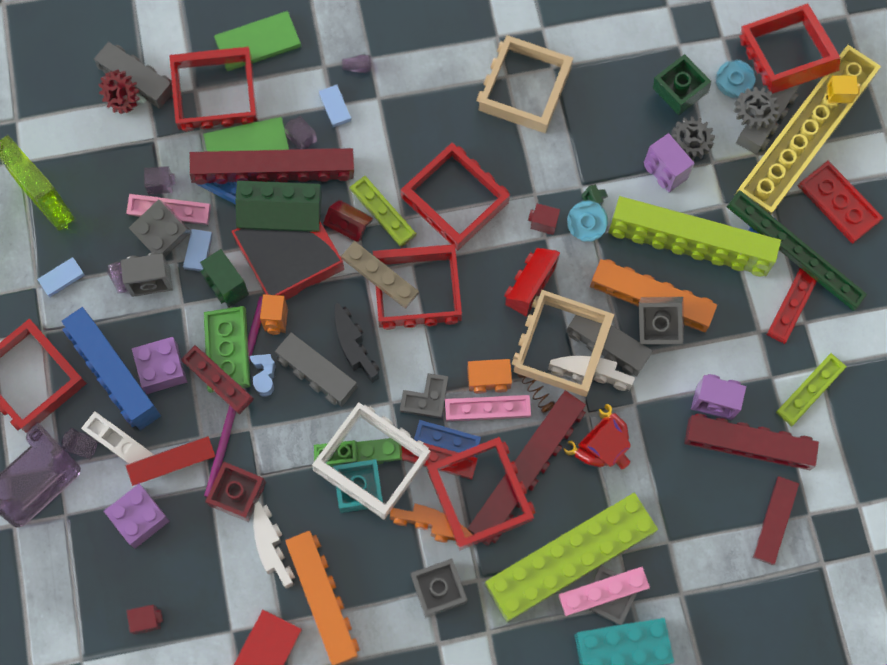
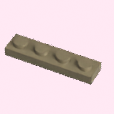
M354 241L341 255L342 260L405 309L419 294L416 288Z

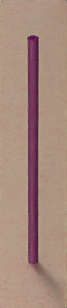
M263 296L259 297L248 336L249 364L261 324L260 315ZM230 405L204 497H208L224 459L236 411Z

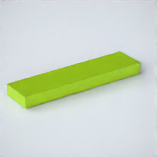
M363 176L349 187L350 191L400 248L416 236V232L366 176Z
M830 353L775 413L792 427L847 366Z

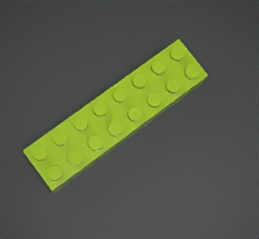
M622 196L618 198L608 233L616 238L625 237L632 239L633 242L638 244H650L656 249L665 248L672 250L673 253L678 255H690L696 260L705 259L718 266L726 265L736 271L745 270L751 272L758 277L767 276L776 263L781 242L780 239Z
M634 492L488 579L484 585L508 623L655 534L658 528Z

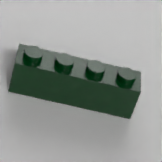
M237 181L235 198L236 228L319 232L322 203L321 185Z

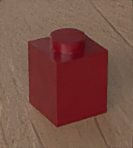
M537 203L535 210H530L528 221L531 222L530 229L554 235L560 209Z
M149 605L127 610L130 633L135 635L161 629L160 623L163 622L161 609H158L157 606Z

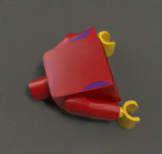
M605 404V409L608 413H604L599 409V416L602 420L578 444L580 448L577 449L573 441H568V444L574 448L571 451L563 449L566 455L572 456L575 454L577 459L588 465L601 468L603 466L612 467L616 463L622 470L631 462L625 455L626 451L631 447L628 441V427L616 413H612L611 405Z

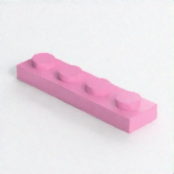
M129 194L126 212L129 216H142L159 199L165 202L182 222L208 225L211 205L208 203Z
M530 395L445 399L446 422L530 418Z
M640 567L561 593L558 596L566 617L647 590L650 587L644 570Z

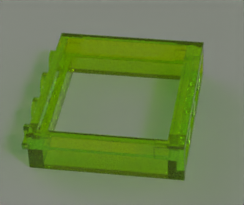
M9 135L0 140V161L14 181L58 231L67 228L68 224L75 218L54 186Z

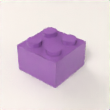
M669 133L649 147L644 161L646 170L657 178L658 184L668 192H671L688 179L695 164Z
M174 337L132 348L141 387L146 394L187 383L178 344Z
M714 374L704 375L696 386L691 410L733 420L741 411L746 386L741 385L736 380H722Z
M141 484L136 485L104 510L115 527L133 548L138 547L169 522V519Z

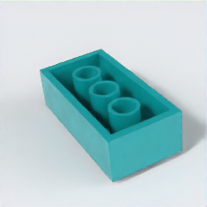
M665 617L577 632L575 634L580 665H670L675 663Z

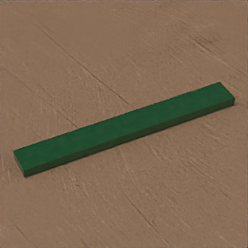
M741 190L735 194L726 206L758 234L780 239L779 251L851 310L854 311L859 307L867 293Z

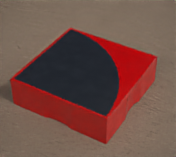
M321 222L319 232L235 229L231 231L235 242L246 262L252 268L265 295L284 296L285 300L297 295L306 287L320 283L345 270L343 260Z

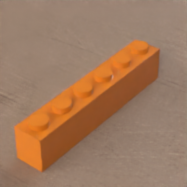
M600 259L590 287L636 306H639L641 297H683L684 325L702 332H706L709 328L717 304L713 303L709 298H699L688 290H679L670 283H661L650 275L638 274L634 269L620 267L614 261L608 259Z
M307 531L285 540L331 665H340L357 658V652L360 651L356 638L351 639L349 630H352L348 617L343 618L341 613L344 606L340 596L335 597L333 589L337 587L332 575L327 576L325 568L329 566L324 555H319L317 548L321 547L317 535L312 536L311 532Z

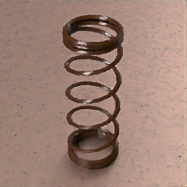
M520 374L517 375L520 379L523 378V384L531 383L527 391H536L533 395L534 400L542 398V400L538 404V407L542 408V413H546L553 408V406L555 405L554 401H551L544 406H539L540 403L549 395V393L542 397L534 398L536 393L539 390H541L544 386L529 391L530 386L536 380L534 379L532 381L524 383L523 381L526 378V376Z

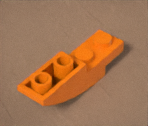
M415 503L413 512L392 508L390 512V520H394V524L406 526L407 523L415 524V528L421 530H428V527L432 528L431 537H435V541L447 543L448 540L455 541L445 514L436 509ZM461 525L465 538L471 536L472 534L468 529Z

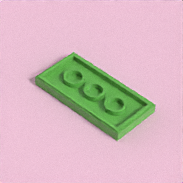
M288 11L214 35L219 50L249 47L252 63L301 47ZM245 62L225 64L227 72L246 66Z
M282 117L203 134L207 151L289 150Z
M240 306L204 312L206 355L242 388L251 387L246 308ZM207 385V391L213 393L214 391Z

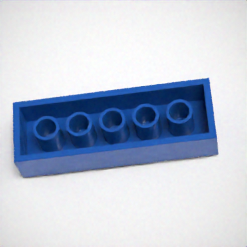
M83 306L61 321L65 326L62 329L63 332L71 340L80 356L86 361L85 363L92 373L95 374L101 386L110 394L109 397L132 428L137 426L141 431L161 417L151 400Z

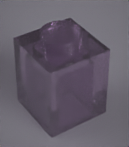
M301 116L291 119L285 127L286 136L298 149H307L317 141L316 132Z
M169 166L144 168L145 188L149 195L173 193V185H176L175 174L171 173Z

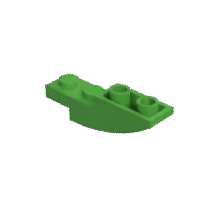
M391 438L360 442L356 440L343 441L326 464L333 467L335 465L374 459L377 460V464H383V462L402 460L401 445ZM328 443L314 445V462Z

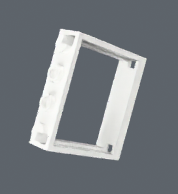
M358 403L312 464L313 471L385 520L429 458L430 451L422 441L418 440L416 442L410 438L411 435L406 430L394 427L392 421L387 417L382 416L381 418L375 414V410L372 407L363 406ZM360 417L419 457L386 505L326 464Z

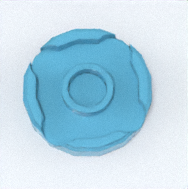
M741 60L725 62L720 66L716 74L718 89L724 95L731 98H738L740 93H745L747 88L752 91L756 82L753 68Z
M594 201L577 203L570 210L567 218V226L570 233L584 242L600 238L608 225V215L605 209Z

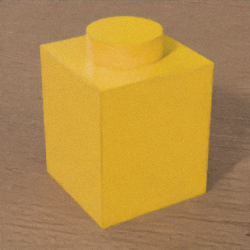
M832 75L827 84L828 103H853L860 94V84L857 83V76Z

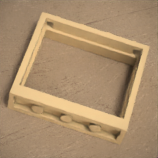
M506 35L504 42L501 41L498 46V57L492 61L490 67L492 72L490 75H486L484 92L480 91L478 95L479 111L546 134L571 70L573 58ZM508 49L561 67L542 117L489 99Z
M542 290L540 297L536 296L533 301L532 307L535 308L533 315H528L525 324L528 327L527 333H522L518 344L522 346L520 353L515 352L512 365H515L514 372L586 397L614 314ZM544 304L602 323L581 385L523 365Z

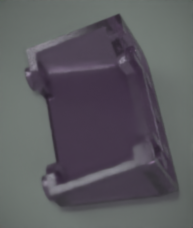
M39 422L26 434V441L30 447L0 473V516L14 527H22L72 483L81 472L80 465Z

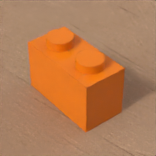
M263 294L260 320L264 330L272 335H279L280 332L285 333L288 315L285 297Z
M510 359L468 361L469 391H474L475 394L486 393V390H495V392L500 393L511 389Z

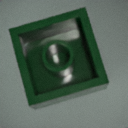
M684 54L654 77L653 89L680 115L709 93L712 81Z
M222 249L200 262L203 268L200 271L204 277L203 279L209 288L212 287L215 296L221 304L225 302L229 308L249 295L244 280Z

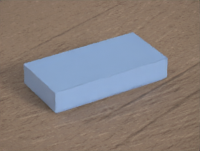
M337 85L319 91L332 127L351 121L350 114Z
M192 229L183 268L200 272L203 269L200 262L208 257L213 234L209 231Z
M72 257L37 280L50 298L85 276V274Z

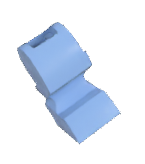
M271 354L250 356L251 362L256 369H264L253 377V385L256 392L262 397L270 396L274 391L272 378H274L276 369L275 362Z

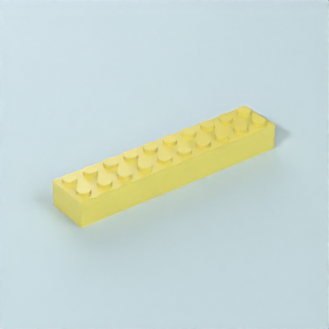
M849 45L840 54V71L826 75L820 80L737 190V192L741 190L770 215L773 214L881 68L879 64ZM832 75L857 76V83L860 84V94L853 103H828L827 84Z

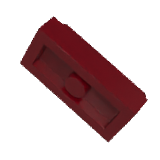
M338 200L329 206L323 224L359 242L362 239L366 226L372 222L373 217Z

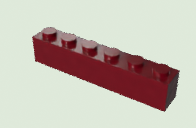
M704 414L692 415L688 420L684 442L686 445L809 471L816 467L819 441H814L812 437H795L785 431H780L779 433L771 432V429L766 427L752 428L749 427V424L742 422L737 424L728 423L729 421L723 418L709 419Z

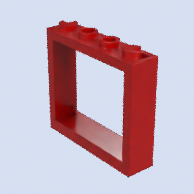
M808 3L741 26V35H739L741 45L746 47L749 60H753L756 73L761 74L763 85H766L772 94L840 71L841 57ZM802 22L823 58L775 75L755 38Z
M249 47L169 55L175 122L179 130L192 131L194 128L199 127L211 129L217 125L230 127L236 123L245 125L258 121L252 58ZM245 62L250 112L184 119L179 69Z
M454 143L445 148L401 189V198L450 244H455L457 251L509 204L510 199L509 191L504 186H499L490 173H485L476 160H471L466 155L464 149L456 146ZM451 156L498 198L461 234L452 228L414 192Z
M455 244L373 251V256L385 265L449 260L454 311L384 317L383 293L376 286L379 328L391 330L396 328V326L413 328L419 324L435 326L437 323L446 322V324L450 325L462 321Z
M30 319L0 342V358L29 334H32L71 380L24 419L17 414L0 394V411L4 416L10 415L12 418L10 423L17 431L22 429L25 433L30 432L87 384Z
M500 437L426 466L459 551L533 521L535 509L531 501L527 502L525 498L526 488L522 481H518L516 474H518L517 467L514 461L510 462L507 456L510 453L506 442H501ZM496 448L524 514L465 538L438 470Z

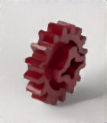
M119 69L110 71L104 77H101L102 83L99 86L102 88V91L99 94L104 95L102 101H107V108L113 107L114 113L119 111L120 114H123L137 107L136 101L140 100V98L136 96L139 90L134 87L137 83L131 82L132 76L126 77V72H120Z

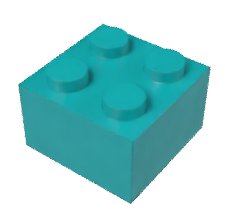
M376 459L333 466L334 470L383 503ZM336 487L341 513L368 509Z

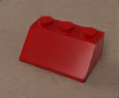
M537 248L534 254L530 252L525 260L526 267L524 270L520 269L514 279L516 280L513 287L509 286L504 295L506 297L505 305L527 317L532 309L535 297L541 294V291L555 271L560 252Z

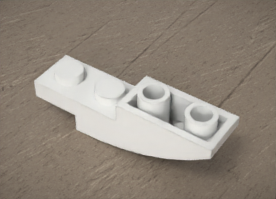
M568 356L553 359L549 363L548 370H551V373L556 376L563 377L564 375L570 377L573 382L582 384L591 356ZM600 358L593 376L594 380L603 384L606 382L613 384L618 390H630L635 377L616 371L617 362Z
M96 412L91 415L81 428L128 464L154 455Z
M257 502L254 509V535L260 559L266 572L270 574L276 571L284 587L288 589L294 585L292 579L295 576L289 566L285 568L281 560L285 559L280 548H274V546L282 543L279 538L282 533L277 524L272 525L269 518L272 517V514L267 505L262 507L261 503Z

